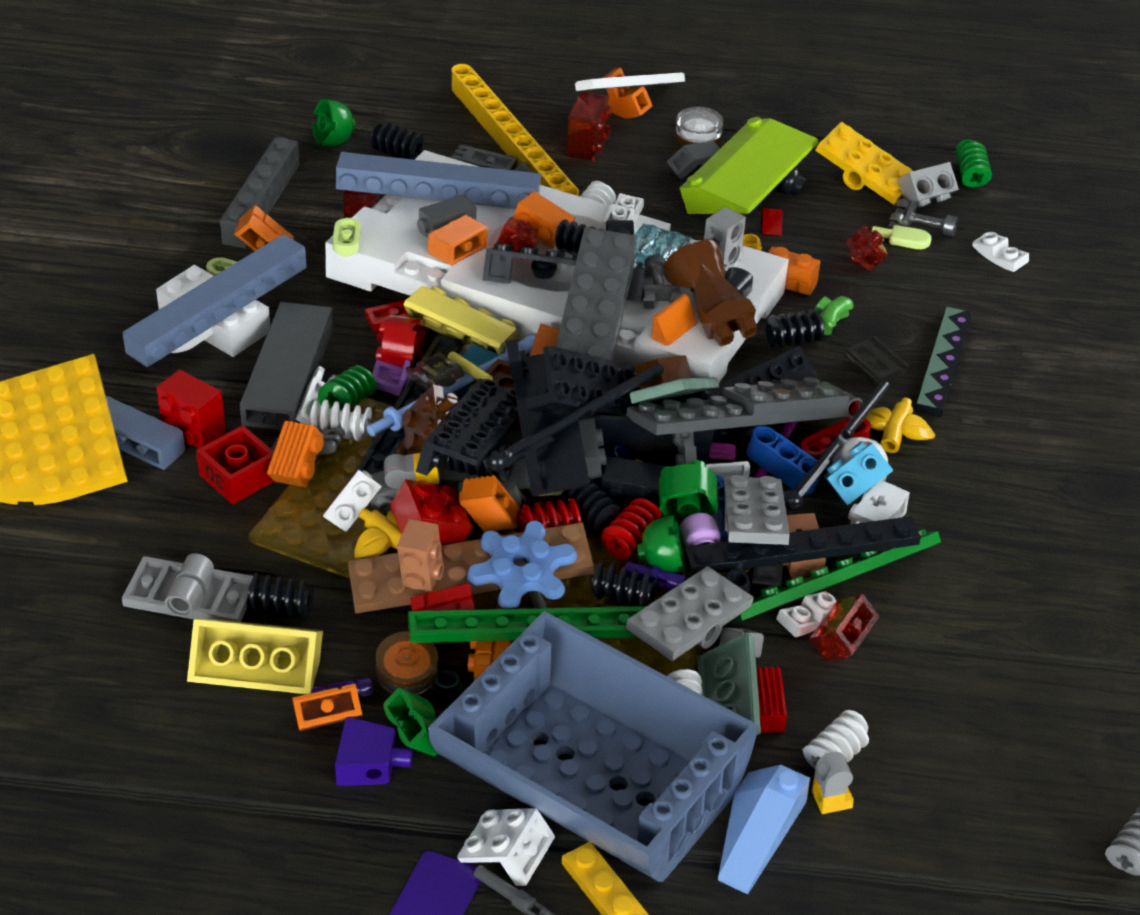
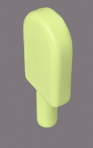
M894 225L892 229L877 226L872 228L871 236L887 238L891 245L921 250L926 249L931 244V235L925 230Z

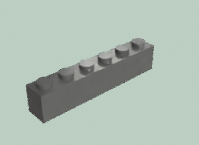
M274 138L220 219L222 244L247 248L248 245L234 235L239 219L254 205L258 206L267 215L269 214L300 165L298 141L287 138Z

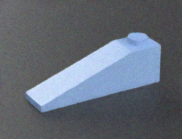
M783 765L751 771L747 774L734 793L718 881L749 894L805 806L810 782L809 777Z

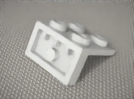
M537 808L487 810L480 817L477 826L465 841L457 858L461 863L500 862L516 886H526L554 840L555 835Z

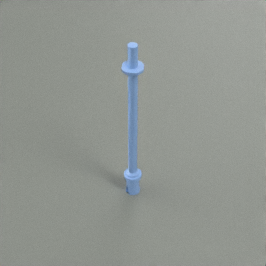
M529 335L527 338L519 341V351L525 350L526 356L529 355L535 336ZM507 346L505 347V353L480 365L479 368L486 371L498 358L509 363ZM466 373L443 385L444 397L448 393H454L477 379ZM416 401L399 410L388 407L383 412L384 418L367 427L368 433L371 436H375L388 428L393 431L400 430L403 427L402 417L404 412Z

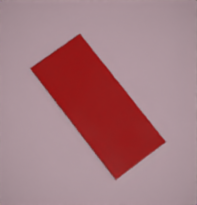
M763 208L762 235L782 236V209Z

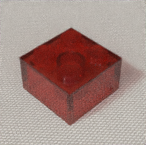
M580 92L568 116L567 156L595 161L598 153L603 152L605 139H609L611 126L607 125L612 107L608 105V95Z

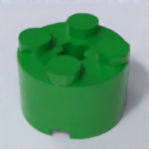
M695 460L689 464L668 466L661 470L659 478V510L663 517L674 515V521L680 522L681 525V522L686 517L694 513H707L711 516L714 513L717 514V477L713 471L706 468V464L703 461Z

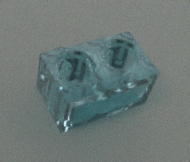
M643 223L634 234L638 236L636 261L643 262L642 266H644V261L647 257L657 254L662 256L666 262L667 258L675 250L691 244L692 238L684 236L679 232H671L658 228L655 225Z

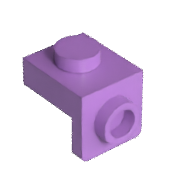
M376 360L372 372L376 380V389L400 396L403 386L406 387L413 375V372L408 371L411 361L405 360L403 368Z

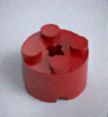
M390 315L388 320L382 319L379 330L380 335L383 336L382 346L377 348L376 360L403 368L405 360H409L411 363L408 371L415 372L417 366H414L416 360H422L426 331L420 330V325H425V321L423 319Z

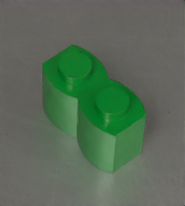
M398 688L384 702V711L387 718L397 725L399 737L406 746L435 757L438 753L431 744L428 727L436 720L433 706L427 699Z

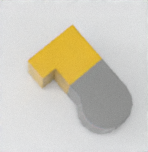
M421 453L409 454L407 456L393 454L384 460L385 483L394 489H400L405 479L424 481L434 485L440 484L439 470L434 467L427 476L416 472Z
M830 752L823 755L818 760L815 768L812 793L821 814L853 808L854 799L848 788L852 783L853 775L843 754L840 752Z

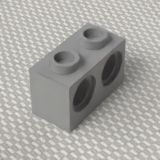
M950 162L909 172L898 178L904 199L910 203L912 201L917 202V208L931 204L930 200L936 199L937 202L948 200L951 198V193L959 190Z
M724 207L706 219L704 240L713 239L718 243L724 264L731 268L741 261L746 217Z

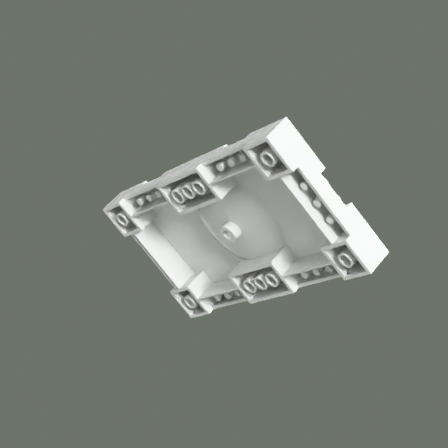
M426 150L414 159L476 166ZM540 185V195L576 217L575 222L578 223V226L585 224L588 228L593 226L596 229L606 230L603 220L610 208L609 205ZM385 195L372 208L364 206L352 217L361 223V239L358 252L349 257L340 256L333 250V236L326 241L327 278L367 291H372L379 285L410 296L422 285L430 289L434 286L443 290L446 293L445 296L451 299L459 297L468 302L469 307L473 309L483 308L492 313V317L501 321L504 318L513 322L519 332V340H523L529 335L536 336L540 323L560 329L575 269L574 265L557 263V270L554 272L553 277L539 279L534 276V272L531 270V263L534 260L513 257L510 284L484 281L483 272L486 248H493L494 244L513 245L512 250L520 251V247L538 248V254L545 255L546 251L549 250L559 251L557 247L551 249L543 245L541 241L523 232L519 227L511 223L516 210L514 208L474 204L477 207L476 221L487 226V246L471 256L468 255L464 260L457 261L453 266L428 253V238L421 234L417 227L419 208L441 202V200ZM639 215L634 223V235L638 236L636 261L643 262L642 267H644L645 259L650 255H660L666 262L667 258L678 248L698 241L684 237L681 234L670 233L671 224L643 215ZM742 245L741 261L732 267L742 268L753 275L752 291L746 298L751 300L756 309L754 319L757 324L761 318H767L784 294L789 259ZM565 252L564 257L572 258V255ZM645 274L644 285H654L653 278ZM663 275L664 284H665V285H673V284L669 283V282L665 279V277H664V275ZM680 287L682 295L685 293L689 296L698 322L697 325L671 345L665 346L653 340L651 335L653 316L670 304L669 301H653L655 308L644 309L642 300H626L613 361L635 366L655 359L686 355L692 378L715 377L719 383L727 373L729 361L746 339L743 338L739 330L733 332V341L722 347L714 338L708 339L697 313L694 293L690 291V288Z

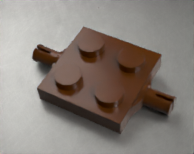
M432 384L424 394H421L419 399L403 414L402 424L404 425L405 437L396 446L397 453L401 455L421 453L424 440L458 402L457 396L453 393H448L444 398L443 387Z

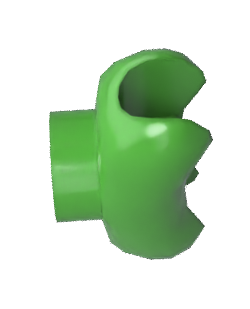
M824 296L814 310L819 313L823 321L824 336L832 333L833 327L836 326L840 319L849 316L848 310L854 307L851 299L845 296H838L834 300H830Z

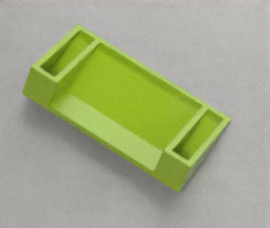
M753 117L749 119L724 146L697 172L688 177L687 181L679 188L687 214H715L724 207L739 214H749L819 143L818 139L771 118L761 119L760 117Z

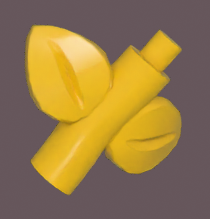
M902 398L901 402L895 404L892 411L886 407H879L873 409L866 417L871 423L872 429L883 431L880 445L888 453H896L899 450L902 434L912 440H930L935 437L933 430L921 417L912 414V401L909 398Z
M363 508L359 513V518L365 521L364 525L368 529L357 540L354 558L375 557L384 553L390 546L397 549V544L402 534L392 510L384 516L378 510L371 512L369 509Z

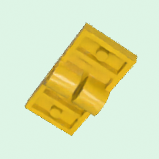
M840 122L818 144L815 150L844 170L843 180L849 188L860 190L866 185L893 205L903 196L898 178L913 172L911 168L899 162L889 153L883 151L843 122Z

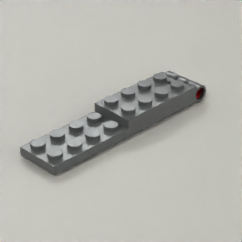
M805 377L803 381L782 379L780 383L759 381L758 385L736 383L735 387L723 388L722 396H711L709 400L688 398L687 402L664 400L663 404L640 402L639 406L627 407L626 417H629L631 421L655 435L839 417L852 418L863 405V400L828 382Z

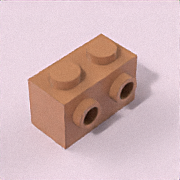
M408 519L397 544L402 584L412 589L432 591L436 580L442 578L444 570L438 524Z

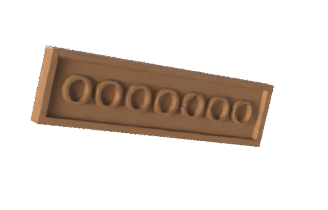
M583 522L545 528L546 536L543 541L547 542L549 546L570 544L577 552V560L573 564L561 566L554 571L553 575L561 580L594 574V565ZM524 532L515 533V534H509V535H514V536L519 537V536H521ZM481 539L442 545L443 575L440 580H436L432 591L403 586L398 553L348 561L355 613L411 605L410 597L469 583L467 581L469 568L474 564L488 561L491 555L481 548ZM524 558L523 561H518L515 565L523 567L529 562ZM487 583L481 586L470 584L474 594L501 590L494 583Z

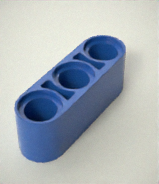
M768 426L756 427L746 448V455L750 460L777 479H781L784 484L793 490L817 461V459ZM820 476L804 495L813 493Z

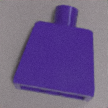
M346 717L335 762L337 786L387 784L390 782L393 766L411 768L413 749L396 747V730L392 727Z

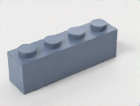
M106 396L120 450L162 470H165L185 452L183 430L158 420L154 416L145 414L132 406L123 404L110 396Z

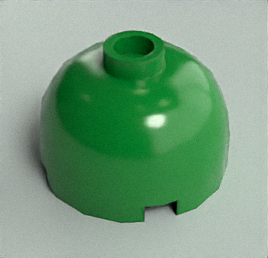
M321 99L317 103L314 110V115L318 116L317 123H312L315 142L324 147L344 144L350 138L352 132H354L356 125L350 109L341 101L332 99Z
M670 515L654 520L643 531L642 543L637 544L640 560L647 561L649 567L656 566L660 567V570L677 574L686 573L687 563L681 560L684 546L677 521L674 522L675 516Z

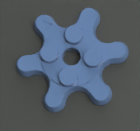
M538 521L529 522L524 529V533L519 537L509 535L503 538L495 531H487L483 534L480 545L484 551L491 555V558L484 563L472 565L467 573V581L474 586H481L487 583L497 584L501 588L498 604L502 609L517 608L522 596L529 591H538L548 599H559L565 593V586L560 579L553 575L554 571L561 566L573 564L577 560V552L570 544L549 546L547 542L543 541L546 536L545 527ZM524 558L529 562L523 567L515 565L516 562L523 561Z

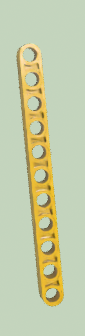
M467 64L454 65L452 67V91L507 156L518 158L517 166L522 161L534 173H541L540 185L579 196L578 188L473 68Z

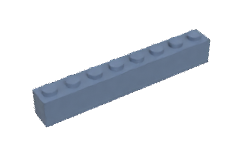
M341 152L336 166V189L441 201L463 195L473 204L514 209L517 208L518 202L535 191L540 194L541 173Z
M284 234L123 331L126 354L144 366L149 367L306 269L305 247Z

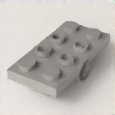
M744 475L724 477V531L728 533V542L789 545L790 533L781 479H776L772 476L747 478Z
M201 554L188 555L184 563L143 556L122 596V603L124 607L188 619L206 618L241 622L248 607L247 594L253 576L214 569L212 561Z
M707 566L627 619L626 629L669 660L674 661L697 644L704 649L712 646L720 636L722 627L750 608L754 597Z

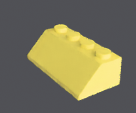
M422 285L403 304L410 318L423 319L425 325L422 326L443 336L462 340L463 345L474 344L501 355L505 353L506 341L517 339L518 342L520 338L516 325L513 322L504 318L501 321L492 317L493 315L483 308L473 309L469 307V303L459 297L451 299L445 296L446 293L443 290L434 286L430 289Z
M206 618L194 619L187 681L311 694L320 663L323 631Z

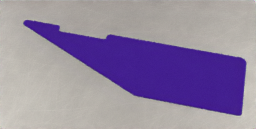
M432 851L424 852L389 915H464L481 882L474 877V871L477 867L461 863L458 860Z

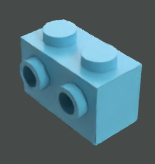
M863 441L856 444L849 450L851 454L844 461L838 459L826 468L828 473L824 475L825 479L846 505L852 503L893 471L875 445L869 441L866 444Z

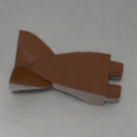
M706 239L685 245L675 250L667 258L663 269L665 279L673 285L694 289L697 313L708 339L714 338L722 347L733 341L734 331L739 330L743 338L756 335L757 325L754 319L756 309L750 299L744 297L725 279V265L720 247L716 241Z

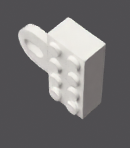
M196 265L191 266L156 289L159 309L214 276ZM254 300L171 353L187 351L205 340L234 357L268 334L270 329L269 307Z

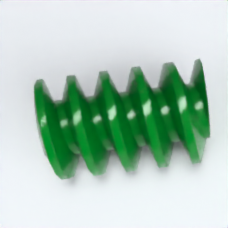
M970 139L960 142L956 147L955 153L963 185L972 188L984 186L992 177L985 146L980 142Z
M352 366L319 389L318 401L322 405L324 399L328 400L329 408H332L335 401L339 402L340 410H343L346 403L350 404V408H352L375 392L376 380L373 374L363 366Z

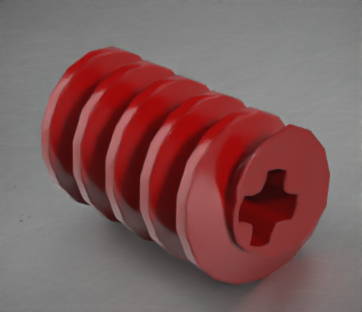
M573 498L568 499L565 506L562 500H557L555 508L550 501H547L543 509L539 503H534L532 511L527 504L522 505L518 514L519 532H524L526 525L531 521H538L545 528L581 523L580 511L576 501Z
M642 498L634 499L603 530L601 539L606 551L618 560L628 559L637 549V544L642 543V533L646 526L654 520L663 517L659 508L649 500Z

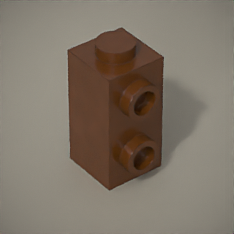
M686 355L660 358L635 365L636 375L658 363L664 368L663 374L641 385L640 390L678 379L692 378Z

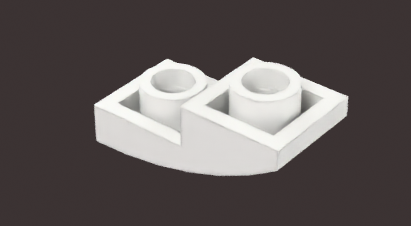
M620 193L615 204H611L603 220V225H606L607 220H633L635 223L644 206V199Z
M995 232L984 233L973 241V247L980 254L1009 271L1015 272L1029 262V253L1018 250L1016 247H1008V238L1000 236Z
M824 591L806 595L799 606L781 609L776 620L794 637H799L832 622L842 615L845 609L835 600L834 596Z

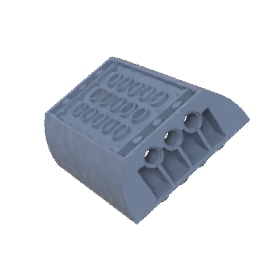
M543 611L428 727L431 744L439 755L530 808H537L542 815L654 880L664 882L734 797V793L739 788L749 763L758 725ZM534 735L535 740H543L547 744L535 746L530 742V738ZM563 754H567L572 756L573 758L571 760L568 759L562 761L557 757ZM614 784H621L626 789L615 791L610 787ZM647 799L652 801L653 804L650 802L647 806H641L637 802Z

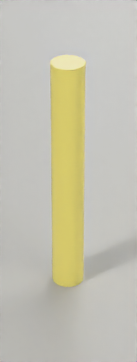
M453 351L448 354L450 362L475 379L493 380L491 375Z

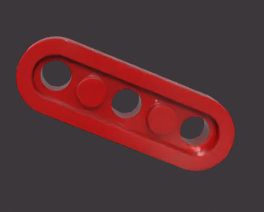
M848 417L803 439L800 448L818 460L851 418ZM865 418L851 438H869L871 423Z

